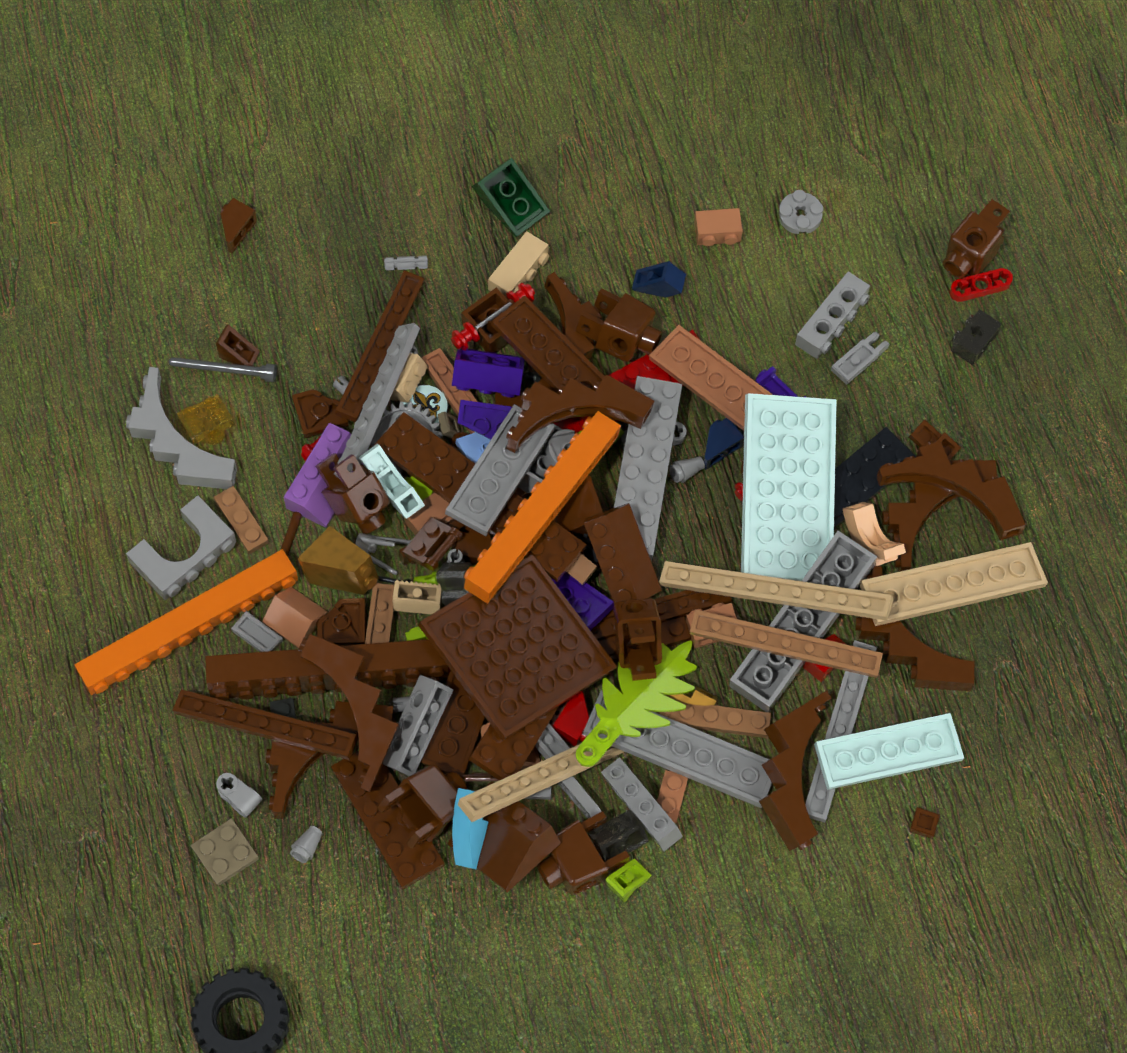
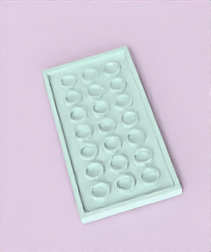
M750 393L745 395L742 573L802 581L834 537L836 399Z

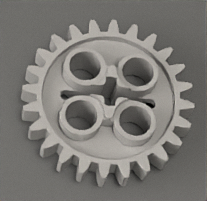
M400 402L397 409L393 404H391L392 411L389 412L385 409V415L379 422L370 446H374L403 412L439 438L443 437V435L437 431L440 428V424L434 423L436 417L435 415L429 416L430 411L428 408L422 412L421 404H418L414 409L412 402H409L407 407L404 406L403 402ZM392 462L397 471L402 474L403 469Z

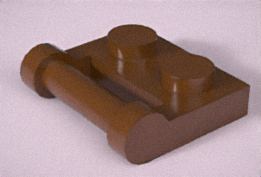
M430 517L402 552L405 557L431 571H435L439 566V561L456 541L459 542L463 534L457 528L450 527Z

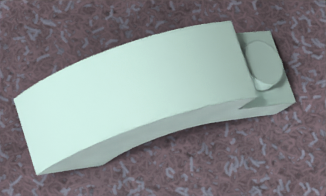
M376 444L359 457L366 469L375 472L390 499V503L404 518H409L425 506L414 488L397 471L379 444Z

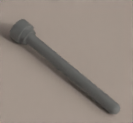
M175 357L169 359V365L174 367L260 376L266 382H275L277 376L276 364L267 363L262 365V367Z

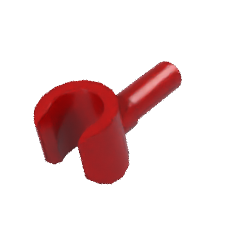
M320 437L313 443L305 444L302 447L301 456L305 461Z

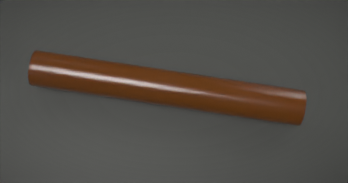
M293 512L281 550H284L287 557L302 514L299 512Z

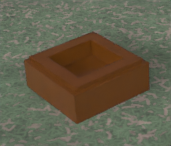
M917 807L909 832L933 839L940 814Z

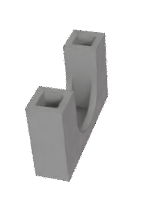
M196 496L180 509L183 520L201 538L200 546L193 556L184 561H168L162 558L145 539L126 553L129 563L164 600L177 595L182 586L187 582L194 581L198 577L199 572L205 567H211L222 553L229 552L236 543L234 532L199 496Z

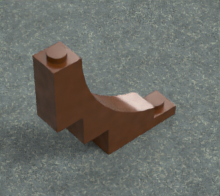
M309 634L308 639L303 638L298 651L302 652L301 658L313 663L328 674L347 697L358 729V761L370 766L368 770L363 769L358 782L362 783L361 789L371 792L399 724L373 713L382 691L356 680L364 656Z
M827 690L764 729L779 754L761 765L776 790L761 799L759 803L789 851L797 847L800 851L812 844L810 839L818 835L804 802L801 773L806 746L814 729L821 721L817 713L826 708L825 702L832 699Z

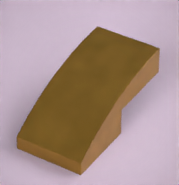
M697 686L692 694L665 695L674 700L692 705L709 706L715 705L717 701V696Z

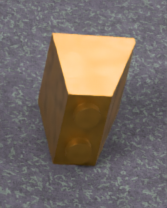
M331 526L298 558L307 582L310 584L364 595L376 585L379 579L371 556Z

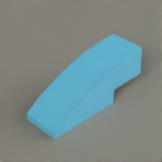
M458 788L452 829L455 865L476 870L489 822L482 820L483 818L474 822L470 821L458 806L460 798L475 791Z

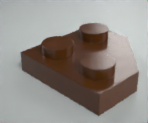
M314 389L292 395L304 438L322 434L329 423L340 428L349 426L347 419L335 415V410L340 401L327 398L321 392Z
M365 598L340 599L326 616L323 615L317 621V637L338 646L365 644Z

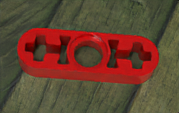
M999 268L964 277L963 279H957L952 283L949 294L953 300L963 302L1005 291L1011 286L1013 275L1008 269ZM1001 276L1002 279H1006L1005 283L1002 280H998V278ZM984 281L987 284V288L979 289L976 287L975 282ZM957 287L964 290V293L961 294L960 291H956Z

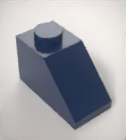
M669 261L636 270L632 290L665 298L681 294L686 274Z
M727 418L722 421H715L709 428L704 458L705 470L743 447L744 436L733 422Z

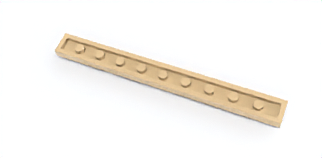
M668 561L664 563L659 580L660 585L665 587L888 621L893 597L889 594Z

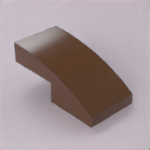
M925 419L908 437L919 447L926 442L935 443L941 441L949 460L961 448L945 432L941 435Z

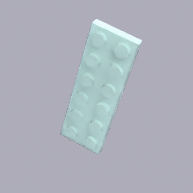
M951 713L816 741L814 744L827 790L959 762L964 759Z

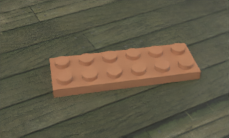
M680 325L649 355V360L743 431L745 424V395L748 393L773 395Z

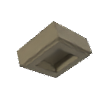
M446 412L437 414L442 435L452 439L454 434L460 432L456 417Z

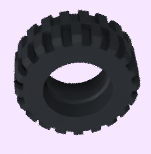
M234 968L226 970L227 974L220 976V973L214 975V981L210 984L207 981L204 983L202 993H197L195 996V1007L191 1008L192 1030L204 1053H273L276 1049H281L283 1046L282 1040L284 1037H287L289 1031V1013L283 993L270 977H264L263 973L257 970L252 973L249 971V968H241L240 972H235ZM237 998H250L257 1001L264 1012V1022L261 1028L253 1036L244 1040L227 1039L220 1033L217 1026V1016L222 1007L229 1001Z

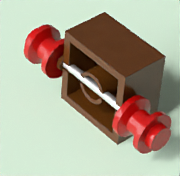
M521 282L518 284V291L515 293L508 291L506 293L507 298L497 287L461 312L464 329L460 332L457 330L452 332L451 341L457 349L461 348L465 351L468 349V343L473 340L478 342L486 352L495 353L508 342L491 326V321L523 296H526L533 302L535 295L533 288L529 284L525 285Z

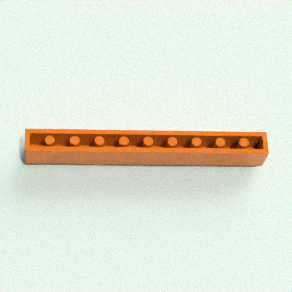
M597 411L593 418L589 416L586 419L582 432L580 434L575 433L570 441V447L560 452L555 466L550 465L544 474V480L534 485L531 490L532 495L528 500L526 498L522 500L518 506L517 514L515 516L511 515L507 519L502 533L497 532L491 541V547L488 550L484 549L480 553L476 566L468 568L464 575L466 579L465 590L487 604L490 602L618 438L621 428L620 424Z
M282 549L79 661L74 666L90 695L100 694L116 681L121 682L127 679L134 671L147 668L152 661L167 657L177 647H184L190 644L195 637L210 633L213 627L220 623H228L238 613L251 610L256 603L262 600L271 599L281 589L292 587L298 581L297 571Z

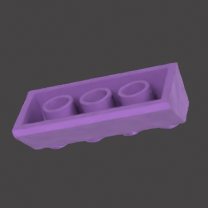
M331 423L327 425L284 496L286 509L292 512H299L303 517L327 528L335 513L321 493L328 486L315 466L333 453H336L340 459L351 436L350 432ZM331 462L329 468L330 470H333L335 464Z

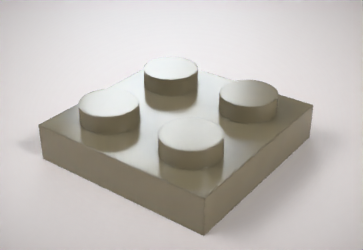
M232 818L190 845L217 886H220L259 860L257 854Z

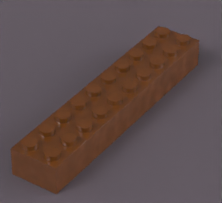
M428 639L340 646L364 656L356 680L373 687H383L385 689H392L397 687V685L415 687L420 675L443 684L449 676L448 665ZM298 649L205 656L206 684L210 697L227 701L229 698L239 697L242 700L252 699L253 696L273 698L277 694L298 696L303 692L322 694L330 690H335L336 692L343 691L322 669L301 658L302 652L298 651Z

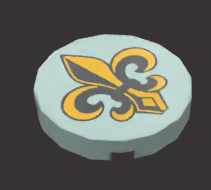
M430 385L416 387V391L410 399L414 409L418 404H421L422 412L428 408L430 411L429 416L435 415L436 417L434 423H439L437 414L441 412L447 413V399L444 393ZM403 402L404 406L407 407L409 402Z

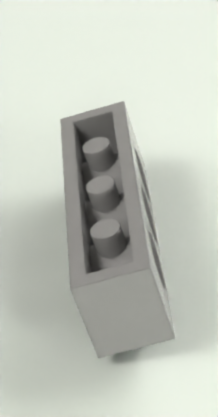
M848 271L797 334L795 345L816 359L822 353L826 354L832 346L831 341L835 337L839 338L843 333L846 322H852L858 311L856 310L860 305L863 307L869 300L870 295L868 292L870 285ZM843 299H849L851 302H845ZM830 315H837L839 318H833ZM822 330L825 331L826 334H820L817 331Z
M422 675L419 676L398 721L399 726L382 763L383 765L407 776L416 773L453 689L436 680Z
M620 757L601 772L609 786L663 851L683 837L677 825Z

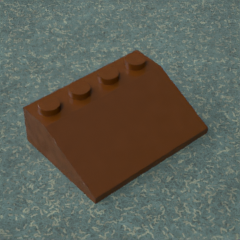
M517 801L483 817L482 820L489 823L477 869L508 893L561 842L548 822L520 801ZM452 837L448 842V846L453 849Z

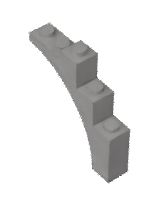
M149 367L148 375H144L143 388L145 393L140 396L139 407H132L131 415L127 416L126 428L130 430L131 436L134 438L151 439L150 452H153L155 461L173 462V475L177 476L178 483L181 485L228 489L234 486L237 472L235 459L219 457L203 451L188 442L174 429L161 405V376L159 368Z

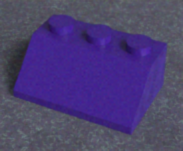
M461 348L457 349L452 386H456L458 390L463 391L477 389L480 393L484 394L498 392L505 397L520 396L525 360L522 357L472 349L465 351Z

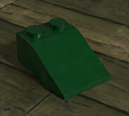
M513 158L506 160L472 185V188L486 207L515 237L519 236L550 212Z

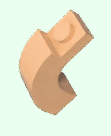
M860 502L843 508L844 518L852 540L877 556L875 566L898 559V555L906 553L904 544L890 541L883 534L879 527L873 504Z

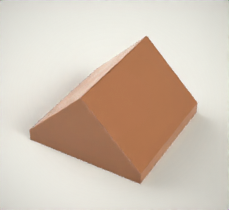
M289 587L274 596L262 623L299 649L303 638L308 639L309 634H313L317 629V621L323 615L326 616L328 612L294 588Z

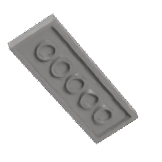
M515 404L445 511V514L484 536H487L555 427L550 424L538 430L526 439L515 453L506 449L508 444L506 435L512 426H517L519 423L517 421L518 417L522 412V408Z

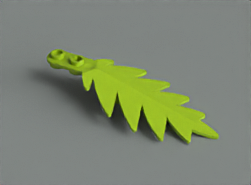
M687 641L672 651L662 643V662L655 665L656 678L632 681L630 670L622 668L619 662L617 673L621 692L607 678H603L602 692L606 709L598 703L595 704V710L600 721L576 750V759L582 766L591 767L597 764L620 735L640 737L641 732L634 728L670 726L669 720L652 712H675L686 709V705L665 695H677L695 691L694 686L675 678L697 669L696 665L686 661L691 651L692 641ZM605 734L607 737L602 739L598 735ZM589 751L592 755L586 756L584 752Z

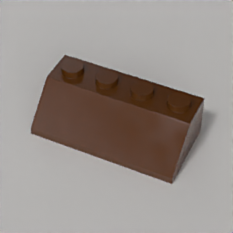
M630 503L585 518V528L614 604L618 601L646 599L662 591Z

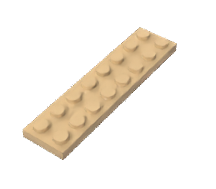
M1029 542L861 580L860 588L862 591L889 594L893 597L888 621L873 619L875 626L1043 588L1048 582L1033 545Z

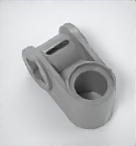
M224 773L217 779L216 785L220 797L244 818H247L263 800L255 790L245 785L231 773ZM232 783V787H233L232 789H230V788L227 787V788L224 790V786H223L224 784H226V785L229 786V785Z

